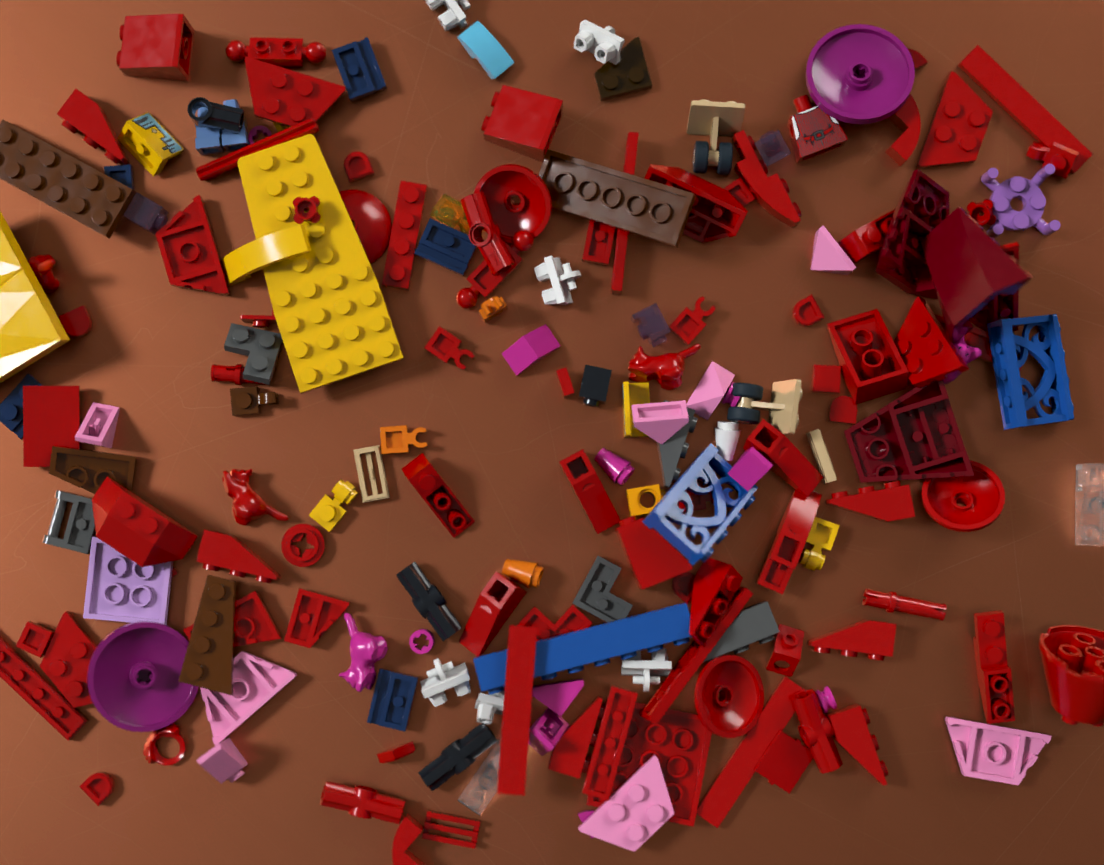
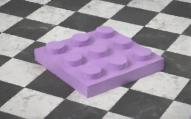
M92 537L83 618L129 623L151 621L167 625L173 561L141 567L99 538Z

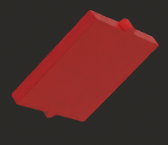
M779 730L753 770L767 778L769 784H776L790 794L813 759L811 750L801 744V740L797 738L794 740Z

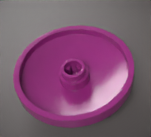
M866 24L846 25L827 33L813 47L806 67L807 88L816 105L829 116L851 124L875 123L895 114L907 101L915 78L913 59L904 43L887 30Z
M151 621L129 623L108 634L93 652L87 672L89 694L99 713L113 725L133 732L155 731L178 720L191 706L199 688L198 686L178 681L189 642L175 629Z

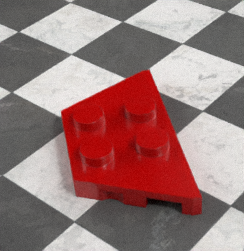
M245 56V66L255 117L292 127L310 118L317 121L345 93V86Z
M951 71L946 80L916 164L918 169L927 166L974 163L978 156L993 111L956 72Z
M197 195L192 199V203L172 218L169 224L164 225L155 233L170 285L175 287L229 295L230 290L203 199L200 195Z
M918 296L894 343L909 371L908 378L912 385L921 388L935 380L940 381L948 378L947 374L955 371L965 372L969 367L925 299Z
M68 611L62 615L42 659L40 668L72 707L76 708L93 704L88 690L87 672L90 659L97 645Z

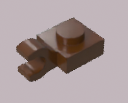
M257 386L230 389L232 416L261 414L260 406L279 404L278 393L267 392L259 394V387Z

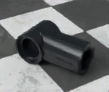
M203 97L194 98L188 104V114L196 126L203 128L212 127L240 133L244 122L245 111L243 109L209 102ZM199 108H207L208 113L205 117L198 118L195 116Z

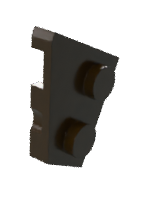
M639 37L634 38L621 50V60L617 65L608 61L594 73L601 101L652 88Z

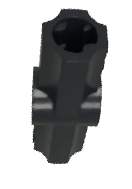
M413 562L396 575L412 597L411 601L424 619L427 618L442 641H445L462 628L455 615L447 607V602L434 584L430 583L416 562Z
M481 723L462 739L458 738L440 752V756L418 773L426 786L433 791L454 774L458 775L476 761V757L498 740L486 724Z

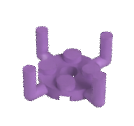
M1053 164L1044 166L1031 180L1016 176L1000 184L995 179L999 174L996 168H990L981 176V182L993 191L990 200L994 203L992 210L996 216V222L986 232L990 238L995 239L1003 233L1004 229L1020 231L1034 226L1046 236L1060 229L1061 224L1058 220L1047 223L1041 218L1046 205V198L1039 186L1047 177L1055 172ZM1012 198H1019L1023 202L1022 211L1012 209L1010 205Z

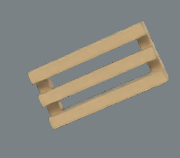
M816 429L806 433L818 471L824 477L822 479L823 484L835 481L837 476L821 431Z
M381 445L353 450L363 503L390 498ZM371 452L376 453L382 494H378ZM364 453L366 455L373 494L371 496H368L360 455Z

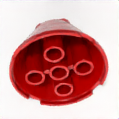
M1058 625L1048 628L1047 633H1041L1039 648L1052 707L1062 715V720L1068 724L1077 725L1080 722L1097 727L1103 726L1104 631L1076 625Z

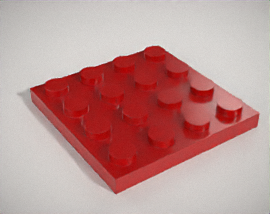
M636 702L610 796L655 754L658 758L674 810V815L667 821L694 827L712 733L702 724L698 714L670 708L657 725H654L640 716V713L647 704ZM588 795L586 805L600 807L606 800Z

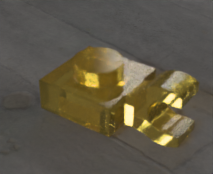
M443 194L433 207L430 216L452 228L457 224L460 230L468 235L470 228L461 202Z

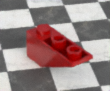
M75 89L57 113L64 120L61 125L73 134L78 130L85 135L82 140L94 149H97L98 146L106 151L104 156L116 165L120 161L125 165L130 164L105 111L96 102Z
M895 209L854 230L838 242L839 246L854 264L882 248Z
M763 419L746 439L743 447L745 451L751 447L755 448L773 464L770 468L772 472L806 498L824 478L792 442L766 420Z
M583 449L559 462L597 534L621 521Z
M423 453L402 468L409 482L453 538L475 522Z
M900 481L885 483V489L877 491L874 490V486L858 488V494L848 496L847 491L831 493L832 499L825 500L827 505L882 522L916 517L909 485L901 486Z
M212 530L203 531L196 562L204 563V569L219 572L220 567L230 569V575L245 578L246 573L256 575V581L270 584L272 579H280L281 575L236 536Z
M708 558L702 563L693 579L689 634L701 647H705L708 640L712 637L714 629L722 615L725 614L728 604L739 589L743 579L732 565L712 558Z
M496 571L480 593L459 639V643L477 657L482 656L527 591L507 576Z
M864 619L807 641V645L814 646V652L830 654L831 649L841 650V655L857 657L858 652L868 653V659L884 661L885 656L893 657L896 624Z
M597 696L567 727L552 750L548 764L549 770L579 779L581 772L587 773L591 757L586 755L589 746H595L598 731L594 730L597 719L602 720L606 706L602 704L603 698L601 696Z
M855 703L825 713L834 731L833 739L877 782L883 786L887 785L885 777L888 776V770L884 761H879L876 751L880 748L875 735H870L867 725L871 722L865 708L861 709V706Z

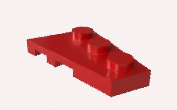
M254 591L235 601V637L233 647L282 639L258 591ZM194 624L183 629L188 640H190Z

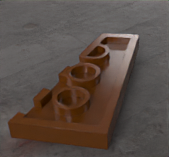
M207 575L179 676V682L233 695L235 581Z

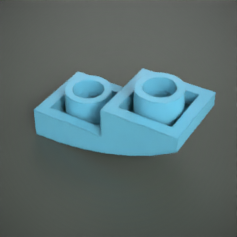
M479 21L474 22L457 36L472 59L476 58L491 79L497 78L515 63L501 44Z

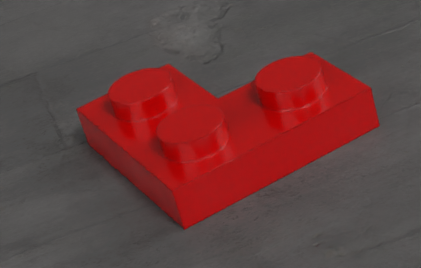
M572 604L555 624L534 606L517 625L537 627L536 641L588 628L592 622Z

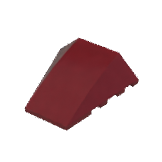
M919 169L913 171L892 216L875 272L908 294L938 299L921 240L949 216V192Z
M957 207L921 240L949 338L953 344L974 328L969 319L999 293L1014 294L1033 278L1028 271H1024L1017 264L1018 262L1011 255H1007L999 247L1000 244L994 238H990L984 232V229L962 207Z
M935 380L921 388L915 387L844 431L861 483L974 476L943 380Z

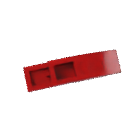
M744 130L734 134L731 141L741 159L734 167L738 178L741 177L755 197L756 202L769 214L791 228L797 226L801 221L799 217L802 214L797 203H792L787 194L790 190L785 179H780L778 173L767 177V166L763 159H758L755 153L757 148L753 138L750 135L747 136Z
M794 489L756 584L779 594L784 593L792 571L796 568L807 541L822 494L812 491L806 498Z
M1001 610L974 613V654L986 722L993 724L1015 721L1011 668L1007 662L1004 613Z

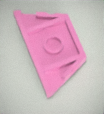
M245 651L240 652L233 658V695L200 687L203 701L206 704L207 719L210 721L213 733V743L218 745L298 675L291 670Z
M945 717L961 774L968 777L1019 785L1025 777L1027 769L1033 766L1038 759L1037 755L1044 745L1051 741L1052 737L1043 733Z
M654 754L610 796L609 801L606 800L578 827L579 831L635 852L673 816L674 810L657 756Z

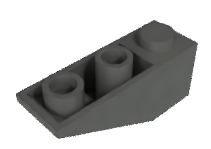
M688 407L689 422L662 445L657 442L663 484L666 488H669L671 483L675 484L678 480L681 469L676 467L679 458L684 459L689 443H686L685 440L688 432L693 433L698 418L693 417L695 410Z
M762 601L742 609L703 662L707 660L710 662L714 658L723 656V654L733 651L734 654L744 652L750 649L748 644L759 641V644H764L774 640V634L780 631L768 601Z

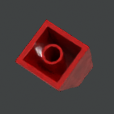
M184 14L125 16L124 25H121L119 33L122 48L121 51L117 52L116 58L117 66L124 75L189 82L194 29Z
M503 85L501 91H496L492 98L491 106L494 109L491 116L486 115L483 121L481 131H484V140L543 162L563 114V100Z
M635 515L618 521L620 527L615 528V531L639 589L643 590L693 570L692 565L653 527L650 529L642 522L644 518L637 520Z

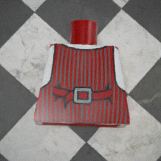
M803 95L793 100L798 113L790 117L788 128L796 163L844 146L848 138L835 118L826 114L818 106L813 107L808 95Z

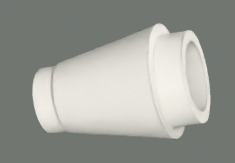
M718 421L717 427L714 428L716 448L719 450L717 453L724 460L733 461V455L735 454L741 433L739 423Z

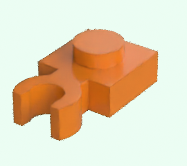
M492 297L481 304L482 309L479 310V314L486 323L508 310L507 304L502 297Z
M407 425L380 427L382 455L409 453V445H414L417 448H426L428 443H419L416 437L419 433H427V429L419 427L414 429L412 433H408Z

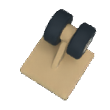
M705 99L691 101L687 134L710 135V150L707 141L695 142L693 153L694 173H706L707 166H717V173L720 175H729L731 173L733 145L732 143L720 142L718 150H716L717 137H733L734 134L741 131L745 113L744 103L734 101L712 102Z
M792 379L774 382L770 403L754 401L762 399V386L749 383H733L732 395L740 396V399L737 402V407L728 408L727 419L737 423L758 424L760 411L756 409L769 411V424L784 435L794 434L799 424L798 405L803 394L801 380Z

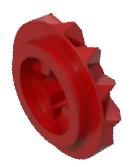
M294 525L286 531L282 538V553L286 560L295 566H311L320 560L325 550L324 537L312 525ZM306 534L307 543L314 546V548L305 549L301 557L300 548L292 545V542H301Z

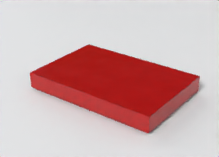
M23 386V466L50 467L52 446L80 449V442L75 441V435L80 428V386Z

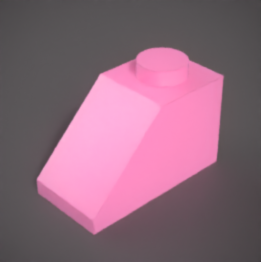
M230 738L222 741L197 759L199 765L221 784L227 779L231 783L244 774L242 768L248 764Z

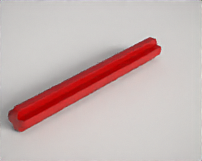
M310 118L197 167V175L201 181L209 180L238 167L237 162L240 157L307 134L313 135L319 131L315 119Z

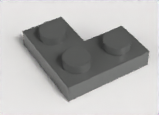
M231 323L224 349L228 352L248 356L243 371V379L270 385L283 340L279 333Z
M597 556L572 603L606 622L626 618L633 606L609 593L622 568Z

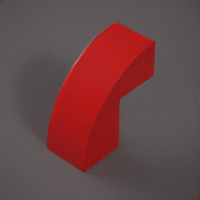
M911 94L905 104L895 114L887 118L903 133L886 151L900 167L913 153L921 130L919 109Z
M409 813L403 818L394 837L392 847L393 865H425L407 849L424 828Z

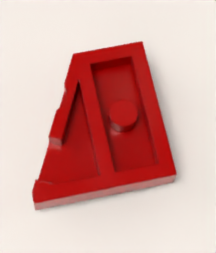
M299 588L284 641L312 648L350 606V602Z

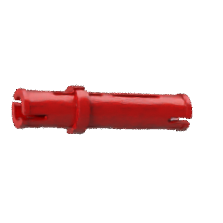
M867 588L863 594V597H866V599L862 600L864 606L882 608L889 613L898 611L943 621L946 612H942L947 609L946 604L899 596L893 591L884 593Z

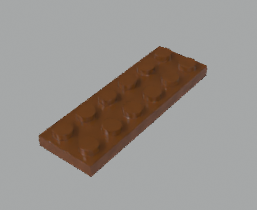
M4 119L1 121L0 179L110 239L134 198L136 191Z
M549 149L546 152L538 175L550 192L552 208L675 247L679 246L696 199L694 193Z

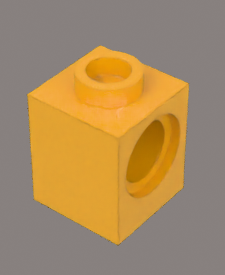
M659 484L627 489L626 496L630 517L633 515L649 514L666 494L665 489L660 490ZM645 492L652 494L655 500L650 508H645L640 503V496Z

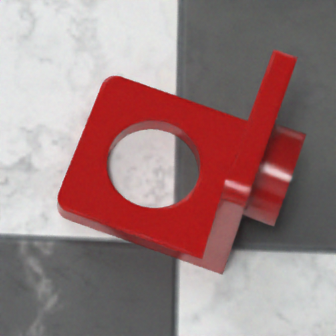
M273 308L272 316L240 315V320L244 323H253V327L268 328L269 324H277Z
M779 624L778 629L780 632L776 633L774 650L766 665V670L792 677L800 661L804 631ZM785 661L789 663L790 666L787 668L778 667L775 664V662Z

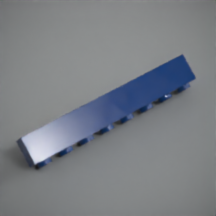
M687 603L672 605L536 641L534 678L541 676L542 681L557 677L558 671L566 669L568 674L584 670L583 665L594 662L595 667L611 663V657L619 655L621 660L637 656L636 651L646 648L648 653L664 649L663 644L672 641L674 646L690 642L689 637L691 635L689 634L690 614ZM508 649L474 657L473 661L481 692L488 690L490 695L504 691Z

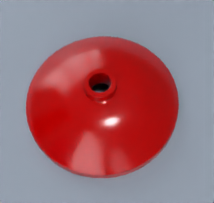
M516 164L500 165L489 170L476 185L474 194L484 192L494 224L500 228L502 241L513 244V236L520 230L530 232L534 239L547 226L552 212L551 195L544 181L532 170ZM513 196H518L521 199V203H516Z
M355 189L340 191L350 218L355 223L356 232L369 262L373 264L382 257L389 246L392 230L390 215L384 204L368 192Z
M970 460L974 476L927 478L924 480L921 493L922 503L928 515L939 525L953 531L973 532L988 527L1000 516L1005 503L1003 484L991 469L981 463ZM963 503L965 506H959L957 504Z
M723 655L711 660L702 669L696 682L694 699L697 714L702 724L711 733L719 737L736 738L749 732L759 720L764 704L763 683L756 668L748 660L736 655Z

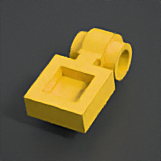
M341 479L331 491L335 494L334 499L325 494L309 516L328 532H331L347 513V510L341 504L345 502L349 505L357 496L356 487L349 481L344 482Z
M815 517L806 541L812 547L809 549L804 548L799 563L803 564L804 568L812 571L822 569L825 555L821 554V549L831 551L840 525Z

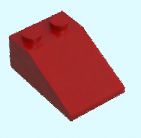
M878 309L827 324L845 384L855 405L906 389L909 371Z

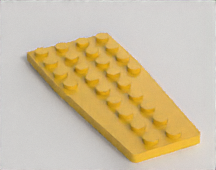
M307 134L240 157L237 164L255 238L259 239L290 227L304 225L310 244V252L263 268L274 316L300 393H305L404 359L379 282L315 136ZM297 197H317L320 200V205L318 206V213L321 216L318 223H312L311 221H305L302 224L296 223L293 219L295 215L294 199ZM305 208L304 211L306 213L309 212V208Z

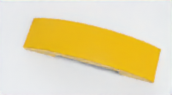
M297 225L266 235L227 254L221 262L228 286L251 277L250 274L279 261L291 260L310 252L311 248L305 226Z

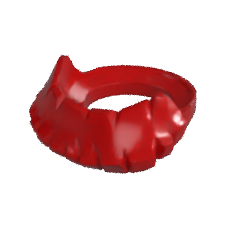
M172 723L164 728L152 731V734L146 739L147 742L144 744L143 754L146 756L145 759L148 760L149 764L157 762L160 765L169 766L181 760L185 753L186 744L176 724ZM160 737H172L178 741L180 750L175 757L165 758L159 754L155 743Z

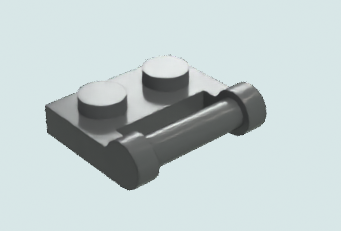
M56 490L54 511L47 535L44 534L42 543L90 554L92 537H95L96 534L92 499ZM68 501L72 502L73 505L64 538L61 539L58 538Z

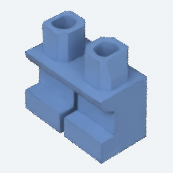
M236 99L223 101V105L241 109ZM205 107L199 108L197 112L198 118L205 117L208 109ZM245 116L239 134L195 125V146L200 155L223 153L225 150L231 152L250 145Z

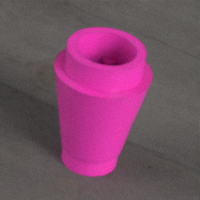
M602 448L594 458V461L598 463L614 484L619 483L622 486L635 471L631 466V462L605 448Z

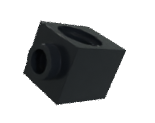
M585 365L578 398L583 400L584 405L599 407V403L605 404L612 370Z

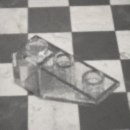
M1083 463L1076 465L1075 545H1104V464Z
M501 736L457 800L479 816L497 792Z

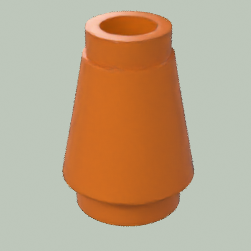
M506 559L502 569V574L507 575V577L529 589L531 587L538 588L544 572V568L538 566V563Z

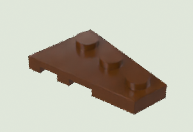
M52 446L49 474L94 494L107 476L129 491H132L136 456Z

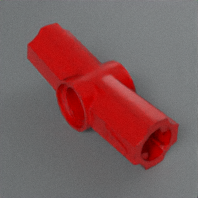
M484 192L463 197L460 201L470 228L468 236L471 243L478 247L493 275H498L510 269L515 263L501 239L500 228L494 224ZM484 228L488 232V237L485 241L482 239V230Z
M813 689L794 693L791 699L800 722L798 731L804 744L810 748L819 772L825 774L839 769L843 762L832 738L834 731L830 721L822 712L816 692Z
M326 781L323 786L320 805L348 811V814L359 818L371 819L373 817L382 821L400 824L406 800L380 794L377 790L366 786L355 785L352 787Z

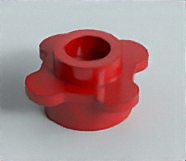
M297 197L294 199L295 215L293 219L296 223L302 224L305 221L318 223L321 216L318 213L320 200L317 197ZM309 208V212L306 213L304 209Z
M985 199L980 203L970 202L968 204L967 210L969 215L980 226L985 224L993 225L996 222V216L992 210L994 205L992 200ZM980 211L984 212L983 216L979 214Z

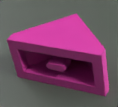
M545 324L523 335L505 350L502 355L515 375L518 376L561 347V345Z
M751 447L740 456L727 474L749 491L773 464L755 448Z
M583 678L533 685L532 696L561 717L584 686Z
M547 708L530 728L529 745L541 756L545 755L555 747L569 724L550 708Z

